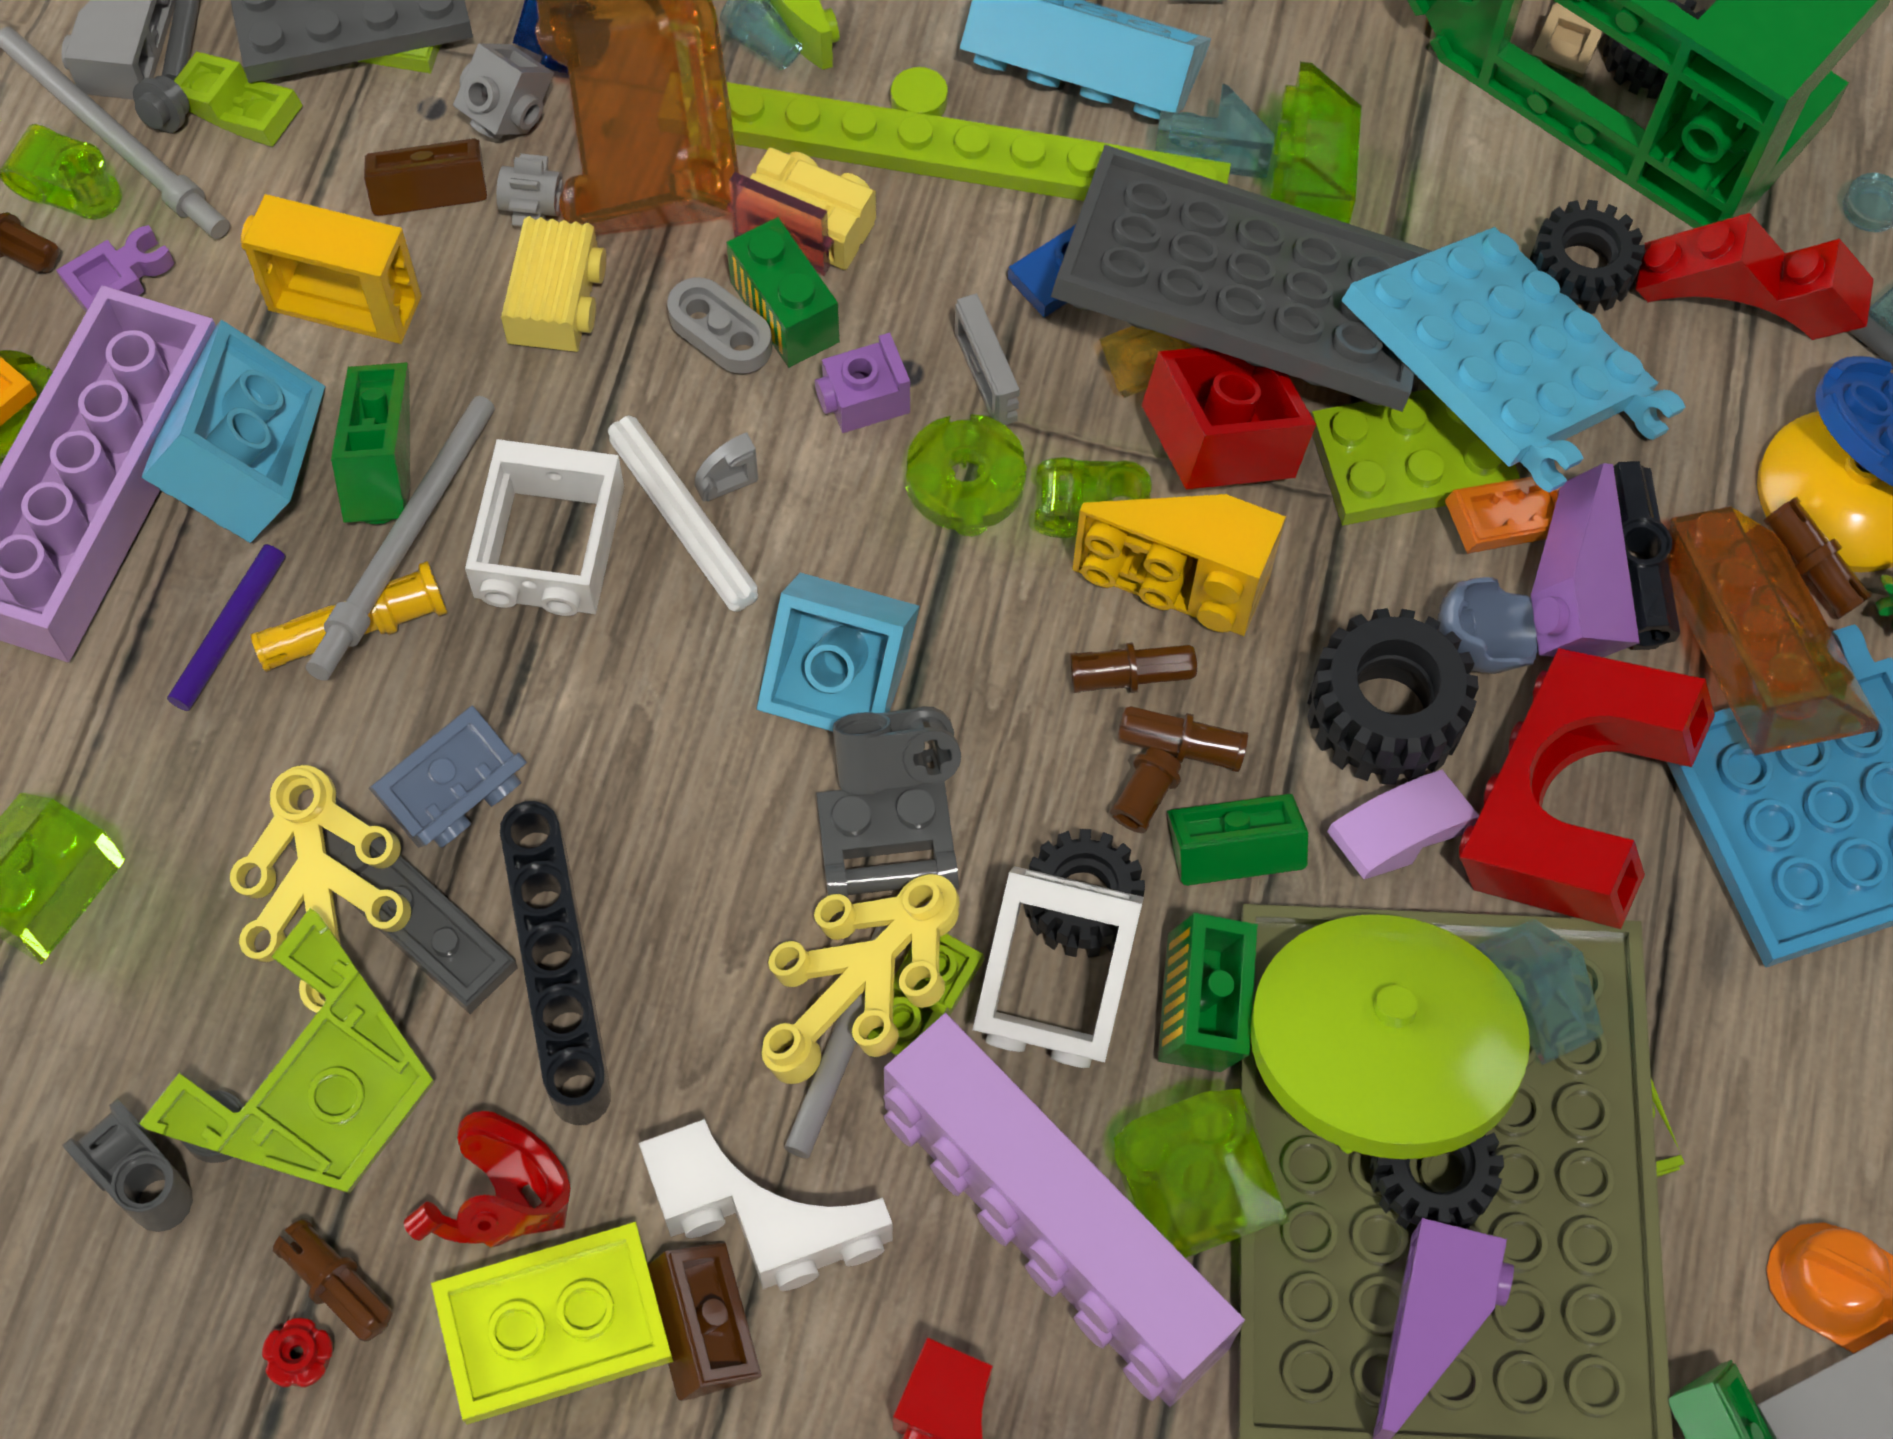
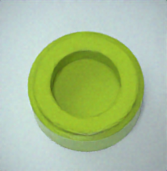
M913 67L900 72L892 82L891 107L892 109L942 116L947 108L948 88L946 81L938 72L929 68Z

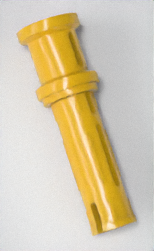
M428 561L420 563L418 571L388 582L368 614L371 622L364 635L379 630L381 634L387 632L390 635L397 632L398 625L431 612H435L438 616L448 613ZM336 604L292 619L273 628L270 627L250 634L253 647L263 670L267 672L292 660L313 654L326 634L324 623Z

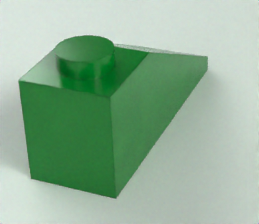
M408 362L347 367L331 455L343 523L364 521L368 524L386 523L392 519H398L408 503L410 490V384Z

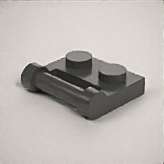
M945 781L937 784L892 788L867 795L850 794L843 790L816 793L828 896L841 894L848 898V895L900 890L913 879L929 874L943 876L953 884L956 890L959 889L958 869L953 846ZM924 850H933L934 855L933 860L853 869H845L844 859Z

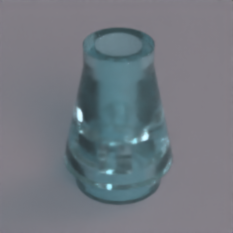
M728 0L720 13V21L726 26V35L771 61L779 70H783L791 65L803 48V45L793 36L770 0Z

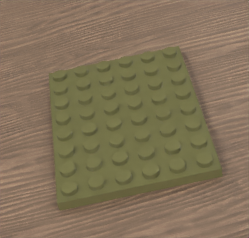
M1243 904L1241 921L1258 924L1252 1011L1262 975L1275 955L1287 943L1303 932L1331 920L1356 915L1381 914L1416 919L1435 925L1457 935L1476 947L1508 979L1519 997L1526 1015L1530 1049L1525 1075L1514 1103L1506 1115L1494 1128L1485 1134L1487 1136L1494 1132L1499 1141L1495 1154L1503 1155L1504 1168L1499 1174L1502 1182L1498 1192L1483 1215L1481 1214L1476 1222L1467 1228L1468 1230L1507 1239L1503 1262L1514 1265L1509 1298L1505 1307L1495 1305L1492 1313L1392 1439H1673L1671 1408L1669 1406L1670 1385L1642 921L1625 920L1622 928L1617 929L1581 918ZM1251 1037L1249 1055L1240 1060L1238 1313L1245 1321L1238 1332V1439H1373L1411 1237L1418 1225L1410 1222L1407 1228L1404 1229L1395 1223L1399 1215L1393 1209L1385 1213L1380 1207L1379 1202L1382 1194L1380 1191L1373 1193L1370 1183L1374 1175V1170L1370 1169L1372 1156L1358 1152L1346 1154L1338 1145L1323 1139L1304 1127L1280 1105L1264 1083L1257 1068L1252 1051ZM1453 1152L1427 1158L1410 1159V1169L1414 1179L1419 1185L1429 1191L1447 1192L1456 1188L1461 1182L1462 1167Z

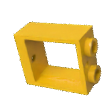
M268 194L264 195L255 216L250 215L243 225L241 246L247 254L254 272L255 282L259 285L268 311L398 344L402 343L422 295L401 227Z

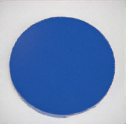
M1852 356L1840 359L1834 363L1816 387L1815 400L1819 414L1834 439L1855 461L1882 481L1893 486V373L1890 372L1893 369L1892 364L1882 359L1866 356Z

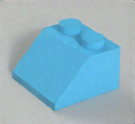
M800 572L781 592L757 710L832 732L834 723L847 715L864 712H890L907 663L920 606Z

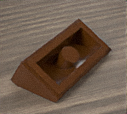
M472 138L367 153L365 155L364 179L371 211L376 216L479 202L487 198L479 139Z
M726 1243L665 1251L651 1262L648 1268L673 1362L668 1363L678 1400L694 1399L759 1379L762 1375Z

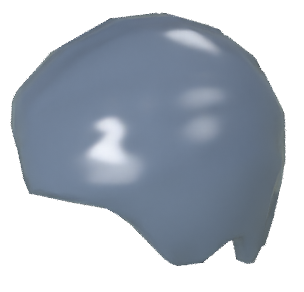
M1493 577L1473 578L1454 584L1440 604V613L1437 620L1441 624L1438 631L1443 635L1453 631L1462 640L1457 651L1459 653L1470 652L1475 663L1471 672L1496 674L1533 664L1536 659V653L1539 650L1531 598L1526 595L1505 592L1499 587L1498 579Z

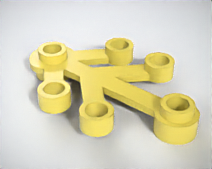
M300 765L292 767L279 775L270 791V806L274 817L248 856L239 859L233 865L230 872V883L233 889L242 895L253 899L263 898L273 890L276 883V872L273 864L293 837H295L298 859L257 920L251 921L242 929L239 937V945L242 952L247 957L261 962L273 961L274 959L271 956L286 939L283 931L303 901L305 902L306 912L309 908L317 912L340 944L332 891L364 911L368 922L378 929L386 932H396L405 927L411 916V906L408 900L403 895L392 890L378 889L327 855L322 827L354 845L357 857L362 862L378 869L387 868L398 859L401 851L398 837L381 826L367 825L336 804L335 786L330 777L323 771L313 766ZM312 789L314 793L312 803L307 809L299 810L297 805L298 797L303 791ZM384 836L386 840L384 853L377 858H372L369 853L370 844L377 837ZM258 866L261 870V879L256 886L247 888L245 884L246 874L250 869ZM388 900H394L397 905L395 916L387 922H382L379 915L381 906ZM268 930L271 935L270 944L264 951L257 952L254 944L255 938L261 931ZM300 980L299 993L302 1002L308 1009L318 1013L325 1004V997Z
M934 874L923 875L907 883L897 897L852 904L844 895H829L819 902L814 913L815 921L827 937L840 940L850 936L855 929L889 926L873 941L806 951L798 942L787 941L778 945L772 951L768 961L769 968L780 983L787 987L800 986L811 978L842 974L795 1024L783 1023L776 1025L764 1037L762 1059L779 1081L786 1084H797L807 1080L816 1072L822 1057L820 1046L816 1041L864 990L865 1009L864 1013L853 1024L852 1035L854 1040L867 1055L872 1057L886 1055L895 1047L899 1037L898 1029L893 1023L895 958L911 941L912 963L906 966L900 974V989L910 1003L916 1007H929L940 1000L945 991V982L939 973L940 937L948 933L956 924L960 905L958 892L948 879ZM930 901L929 904H927L924 907H921L923 904ZM845 911L839 920L829 923L836 913ZM799 958L794 967L784 970L788 962ZM930 978L929 983L924 988L914 990L915 985L920 980ZM884 1027L878 1037L867 1040L868 1035L873 1029ZM793 1044L789 1050L782 1053L786 1047Z

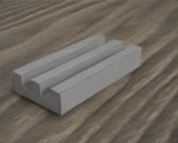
M978 294L957 299V304H955V336L994 424H997V427L1017 422L1018 414L1016 409L1019 407L1017 397L1019 396L1020 389Z

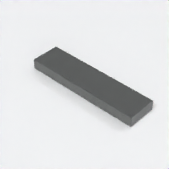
M336 797V804L360 819ZM322 827L327 855L378 889L392 890L403 895L408 900L411 906V916L406 926L396 932L378 930L469 1014L518 969L515 960L400 855L391 866L383 869L374 868L357 857L354 845ZM293 837L289 846L297 853L295 837ZM377 837L370 844L369 853L372 858L381 856L386 849V842L381 837ZM388 900L381 906L379 915L382 922H387L395 916L397 905L394 900ZM353 905L364 917H366L364 911Z

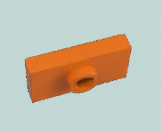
M1531 476L1456 489L1445 499V503L1468 554L1545 540L1560 488L1547 492L1540 488Z

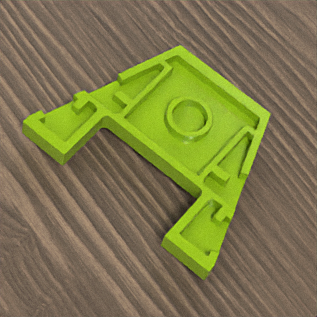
M309 908L271 957L322 994L326 1001L242 1110L234 1113L187 1077L178 1073L139 1124L154 1133L350 1194L434 1085L435 1081L317 912Z

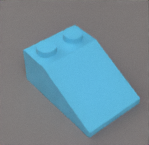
M221 320L214 328L160 429L141 478L213 520L219 526L228 529L251 543L291 500L325 385Z

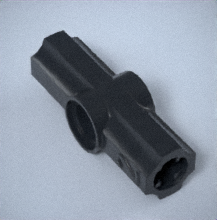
M1640 461L1618 462L1613 468L1640 642L1632 647L1634 650L1656 649L1661 645L1675 642L1680 635V626L1667 560L1672 550V537L1669 530L1660 521L1651 468L1642 466ZM1628 551H1635L1641 554L1645 559H1638L1632 556Z

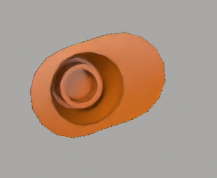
M1824 1222L1801 1224L1780 1237L1770 1251L1766 1273L1770 1292L1785 1313L1801 1325L1817 1332L1853 1354L1893 1333L1892 1254L1881 1249L1875 1242L1860 1232Z

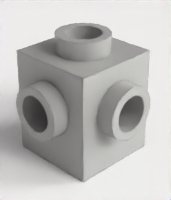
M478 43L471 62L464 68L461 74L460 89L453 106L472 118L470 125L486 136L501 139L503 135L528 134L530 128L536 124L542 114V100L554 72L512 44Z

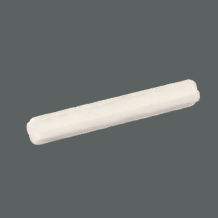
M625 416L620 421L614 422L608 429L610 443L728 608L738 612L753 604L758 598L756 583L635 417Z

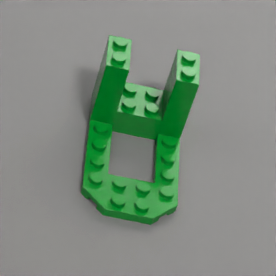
M1523 0L1407 1L1415 16L1425 14L1436 34V37L1430 44L1442 64L1692 228H1698L1747 214L1828 123L1849 84L1848 81L1831 70L1883 13L1891 0H1716L1699 19L1694 18L1683 11L1678 5L1667 0H1554L1668 73L1646 130L1640 127L1632 118L1620 114L1591 95L1584 87L1572 83L1546 66L1536 56L1526 53L1510 42Z

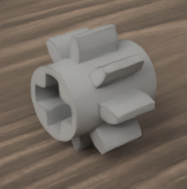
M520 154V157H515L514 167H501L497 180V206L499 210L513 211L512 226L522 227L524 218L528 216L535 220L540 217L546 220V215L559 216L563 202L562 172L547 171L548 156Z

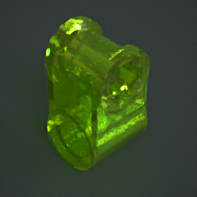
M38 124L28 126L0 169V179L22 198L35 203H45L85 219L95 220L110 215L116 210L122 199V189L116 179L105 172L106 160L98 147L91 143L81 142L58 134Z
M1065 457L1045 460L1036 469L1035 478L1041 486L1040 508L1034 513L1033 524L1037 531L1050 537L1069 538L1077 536L1079 511L1084 502L1114 501L1112 499L1119 496H1126L1132 499H1151V477L1144 467L1136 462L1126 460L1116 462L1081 461ZM1060 476H1065L1066 480H1059ZM1061 495H1064L1065 499L1062 501L1059 500V497ZM1059 516H1065V518L1060 520Z

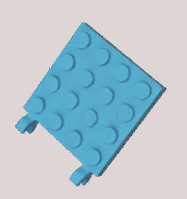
M1496 227L1353 282L1341 300L1508 467L1521 462L1531 473L1536 484L1547 492H1552L1567 482L1564 475L1556 469L1554 460L1564 470H1568L1580 464L1584 459L1580 450L1573 443L1565 439L1624 411L1634 421L1637 429L1643 436L1654 440L1666 434L1669 430L1668 426L1658 418L1657 408L1667 418H1671L1685 409L1684 402L1676 393L1670 390L1654 391L1658 382L1643 368L1641 361L1635 355L1620 347L1601 328L1599 321L1593 315L1583 311L1567 295L1560 293L1558 282L1549 274L1539 271L1519 250L1517 243L1508 235L1501 233Z

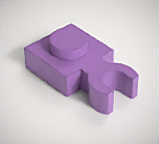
M147 225L139 227L130 233L126 239L125 246L117 251L108 240H105L56 271L63 285L82 309L87 312L101 285L138 296L145 292L139 280L140 277L144 275H161L174 265V261L165 245L152 253H145V251L158 244L153 230Z

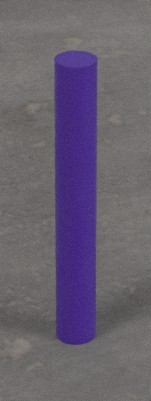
M268 544L263 545L167 696V700L171 704L184 711L191 709L285 560V555L279 549Z

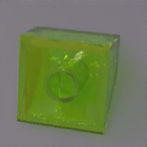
M21 792L0 816V938L38 963H44L125 861L104 830L52 798Z

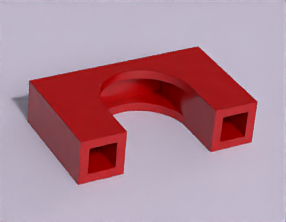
M1558 648L1548 671L1543 670L1536 679L1533 689V703L1525 720L1517 722L1511 732L1509 754L1500 773H1494L1487 783L1484 794V807L1475 826H1468L1461 838L1459 858L1464 865L1473 890L1621 929L1645 876L1635 841L1568 824L1554 818L1542 808L1545 793L1551 782L1563 769L1581 758L1596 753L1625 752L1692 767L1715 716L1706 679Z

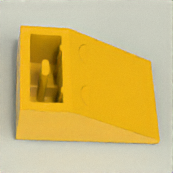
M1228 494L1084 502L1079 511L1072 570L1081 573L1086 580L1104 588L1114 586L1138 595L1146 604L1160 610L1174 609L1195 617L1202 625L1213 631H1231L1245 636L1270 578L1286 516Z

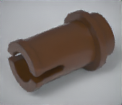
M1154 747L1148 748L1145 754H1138L1133 761L1136 770L1117 803L1109 811L1110 814H1113V819L1120 825L1137 833H1145L1152 817L1168 790L1176 789L1181 782L1178 774L1181 769L1180 762L1166 751Z

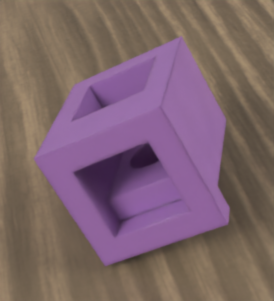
M891 333L880 335L878 343L822 359L823 377L815 379L817 396L825 414L834 412L842 433L910 413V379Z

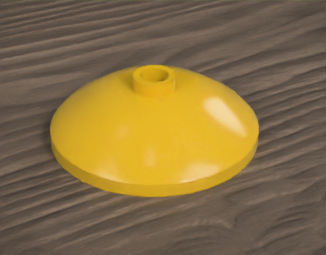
M1819 411L1793 420L1783 427L1771 440L1759 465L1757 488L1760 504L1765 516L1768 517L1779 507L1798 497L1801 501L1800 504L1827 539L1830 541L1835 538L1842 546L1838 553L1853 572H1875L1893 567V486L1870 472L1861 471L1856 466L1861 465L1834 439L1825 426Z

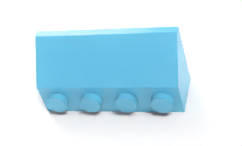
M972 0L960 49L975 53L973 62L978 65L1000 71H1006L1007 64L1028 69L1026 78L1033 82L1051 87H1059L1060 80L1080 85L1081 90L1079 94L1088 99L1112 103L1114 96L1135 102L1133 111L1138 114L1165 120L1167 113L1177 114L1184 109L1207 54L1211 38L1085 0Z

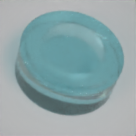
M1867 173L1859 176L1852 182L1843 199V210L1853 225L1869 232H1883L1893 227V178L1880 173Z

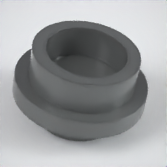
M156 76L154 79L145 78L136 84L133 89L136 113L147 126L162 132L173 133L184 124L185 115L189 112L190 108L189 101L182 88L172 79L165 76Z

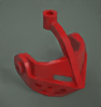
M473 1112L464 1117L459 1123L457 1130L458 1144L462 1155L487 1174L495 1188L496 1196L484 1194L466 1200L459 1208L457 1220L442 1215L435 1204L425 1202L403 1221L407 1233L417 1241L423 1240L432 1232L445 1240L458 1243H484L489 1247L500 1246L527 1234L564 1229L570 1198L568 1175L552 1150L524 1126L495 1112ZM530 1185L542 1203L533 1208L522 1192L523 1187Z

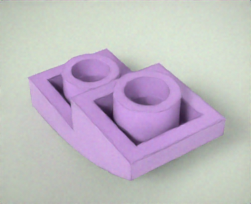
M1439 770L1404 783L1369 800L1333 822L1327 832L1365 880L1413 864L1423 847L1463 835L1468 826L1475 825L1479 815L1445 772Z

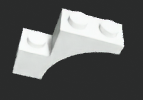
M705 1119L639 1143L670 1236L673 1237L683 1232L687 1238L704 1236L721 1228L725 1224L724 1217L736 1213L763 1289L778 1284L780 1291L801 1287L819 1276L817 1269L840 1260H844L846 1266L865 1263L884 1252L883 1244L893 1241V1223L883 1198L850 1206L827 1207L799 1203L775 1195L751 1181L728 1160L712 1137Z

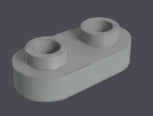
M689 278L681 281L671 290L667 300L669 320L672 328L681 337L721 367L733 373L744 374L754 372L767 363L772 353V339L770 327L762 316L719 284L707 278ZM697 312H703L707 314V316L701 319H694L690 317L692 314ZM739 345H748L751 347L747 350H734V348Z

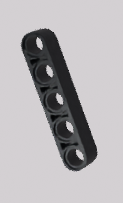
M524 801L514 805L505 813L500 823V837L542 1079L555 1113L567 1123L587 1125L597 1121L607 1111L611 1102V1087L569 858L555 812L546 804L537 801ZM544 833L549 835L547 840L536 848L525 849L519 846L521 840L529 834ZM552 891L560 895L558 900L548 908L535 909L529 906L531 900L539 893ZM563 951L571 955L569 962L558 970L547 971L539 967L542 959L550 953ZM564 1013H576L583 1017L580 1025L569 1033L558 1034L550 1030L552 1022ZM586 1075L595 1080L592 1089L586 1095L578 1098H569L561 1094L564 1083L574 1076Z

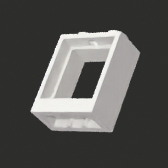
M497 439L465 566L474 598L502 608L512 607L515 604L543 607L546 611L561 616H571L577 612L596 614L624 489L619 456ZM515 493L597 504L581 576L498 565Z
M1014 866L1008 875L973 1030L987 1033L985 1041L987 1044L1005 1050L1023 1052L1025 1051L1026 1043L1052 1049L1051 1059L1074 1067L1089 1068L1092 1060L1105 1062L1144 897ZM1021 903L1119 926L1094 1035L996 1012Z

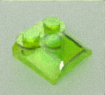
M1240 1089L1207 1091L1132 1120L1120 1133L1113 1137L1116 1163L1126 1176L1136 1208L1184 1258L1273 1224L1279 1223L1283 1225L1290 1222L1248 1102Z

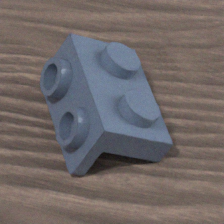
M472 705L371 785L369 790L418 848L427 845L432 840L442 848L471 825V822L464 814L483 798L492 807L521 784V781L514 773L527 762L520 753L512 754Z

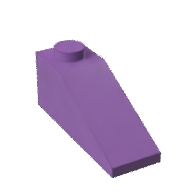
M1603 463L1568 480L1565 485L1560 487L1531 593L1539 655L1554 657L1558 648L1606 657L1640 643L1613 464Z
M1424 1218L1421 1219L1411 1237L1373 1439H1392L1492 1313L1495 1305L1505 1307L1514 1274V1265L1503 1262L1507 1239Z

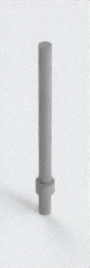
M5 27L0 30V48L160 190L163 202L180 217H190L213 239H219L228 232L230 227L229 221L204 200V191L186 175L177 176L13 28Z
M475 396L350 596L346 602L337 603L324 623L326 634L306 664L307 672L316 679L328 680L347 648L356 646L363 637L371 622L368 614L493 414L495 407L489 399L483 396Z

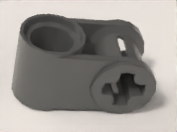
M922 706L915 709L884 713H856L838 719L833 725L839 786L843 791L850 794L867 795L892 788L937 784L948 780L960 766L961 751L958 741L954 737L951 720L943 711L935 707ZM923 722H929L930 727L924 728ZM933 740V748L924 750V742ZM933 761L935 768L930 769L928 762Z
M117 1098L109 1105L111 1113L78 1141L70 1138L62 1146L86 1174L103 1191L106 1190L116 1203L146 1230L155 1232L170 1230L180 1224L189 1214L193 1202L192 1190L186 1179L156 1147L159 1145L156 1140L139 1124V1121ZM165 1180L163 1191L156 1199L149 1203L140 1204L141 1194L148 1185L155 1181Z

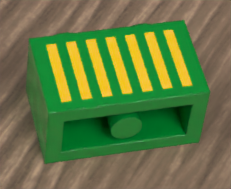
M779 217L726 242L730 282L743 302L767 321L771 330L772 344L788 368L840 343L838 302Z
M1193 913L1168 933L1158 1062L1223 1072L1249 1055L1258 924Z

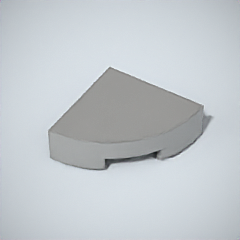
M747 432L720 446L700 466L695 476V487L703 502H708L759 480L756 449Z

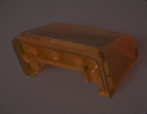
M536 0L539 21L536 24L538 43L546 54L551 55L558 63L568 67L583 175L569 177L565 182L563 192L560 194V209L565 221L570 224L577 221L581 225L588 222L594 226L595 233L711 219L738 213L740 210L739 198L742 188L719 24L712 0Z

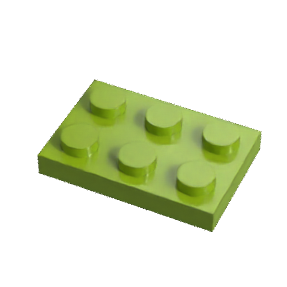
M1431 389L1411 392L1403 412L1363 401L1316 410L1311 413L1316 423L1312 435L1342 526L1447 506L1445 499L1453 490L1520 479L1515 464L1508 467Z

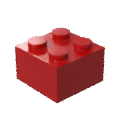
M1208 348L1159 351L1141 405L1186 490L1296 478L1316 427L1314 419L1287 374L1267 367H1256L1242 359Z

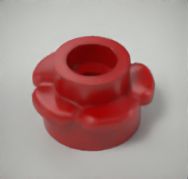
M294 1318L286 1321L284 1328L273 1330L267 1336L262 1348V1357L268 1363L265 1369L267 1376L273 1383L284 1388H288L291 1385L304 1388L319 1381L325 1374L333 1354V1344L329 1334L323 1329L318 1330L315 1323L307 1318ZM295 1347L303 1349V1355L299 1359L291 1358V1351Z

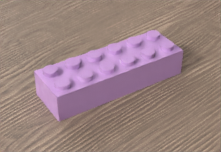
M101 285L0 466V641L68 663L70 662L160 491L158 487L141 477L155 439L216 327L212 318Z
M946 1013L884 1067L883 1098L885 1109L888 1111L884 1115V1119L890 1129L907 1146L911 1147L916 1142L921 1145L935 1160L930 1165L931 1170L952 1194L959 1196L964 1191L982 1210L977 1215L979 1221L998 1243L1006 1246L1012 1241L1030 1260L1025 1265L1027 1272L1042 1290L1052 1297L1060 1292L1077 1309L1078 1313L1074 1316V1320L1082 1332L1095 1345L1103 1349L1109 1343L1128 1363L1123 1368L1126 1377L1142 1395L1151 1401L1159 1396L1171 1407L1229 1351L1245 1319Z

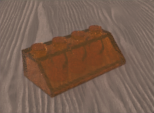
M1732 506L1671 518L1669 532L1672 537V550L1667 560L1673 593L1753 755L1877 731L1880 722L1798 569L1795 567L1791 556L1777 535Z

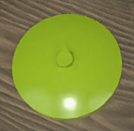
M1373 914L1343 917L1317 925L1298 935L1287 943L1267 966L1256 991L1251 1018L1250 1037L1255 1062L1264 1083L1280 1105L1296 1121L1323 1139L1345 1149L1380 1158L1420 1159L1438 1156L1458 1150L1483 1137L1499 1123L1514 1103L1529 1059L1530 1039L1526 1015L1519 997L1502 971L1480 950L1457 935L1435 925L1401 916Z

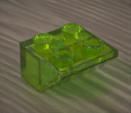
M1300 62L1296 85H1285L1281 106L1282 121H1277L1273 156H1277V168L1273 169L1270 198L1350 224L1356 201L1362 106L1313 63Z

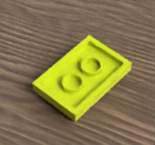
M636 1222L431 1283L462 1420L466 1425L673 1362Z

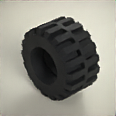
M1388 608L1376 609L1370 621L1362 614H1359L1349 619L1346 630L1339 627L1330 636L1328 646L1323 648L1308 694L1307 704L1311 705L1307 715L1310 728H1319L1315 741L1320 749L1325 751L1332 748L1335 751L1332 762L1342 770L1348 763L1358 768L1355 774L1357 778L1368 781L1370 774L1373 773L1381 775V784L1395 785L1400 774H1404L1409 782L1422 777L1426 768L1435 772L1444 765L1448 754L1453 755L1469 723L1477 703L1474 698L1479 689L1478 676L1470 675L1475 663L1470 652L1459 653L1457 651L1462 640L1453 631L1443 635L1438 631L1441 622L1430 616L1423 623L1414 619L1415 611L1401 609L1399 617H1390ZM1378 678L1398 681L1409 687L1418 696L1424 710L1410 715H1395L1384 712L1365 698L1359 684Z

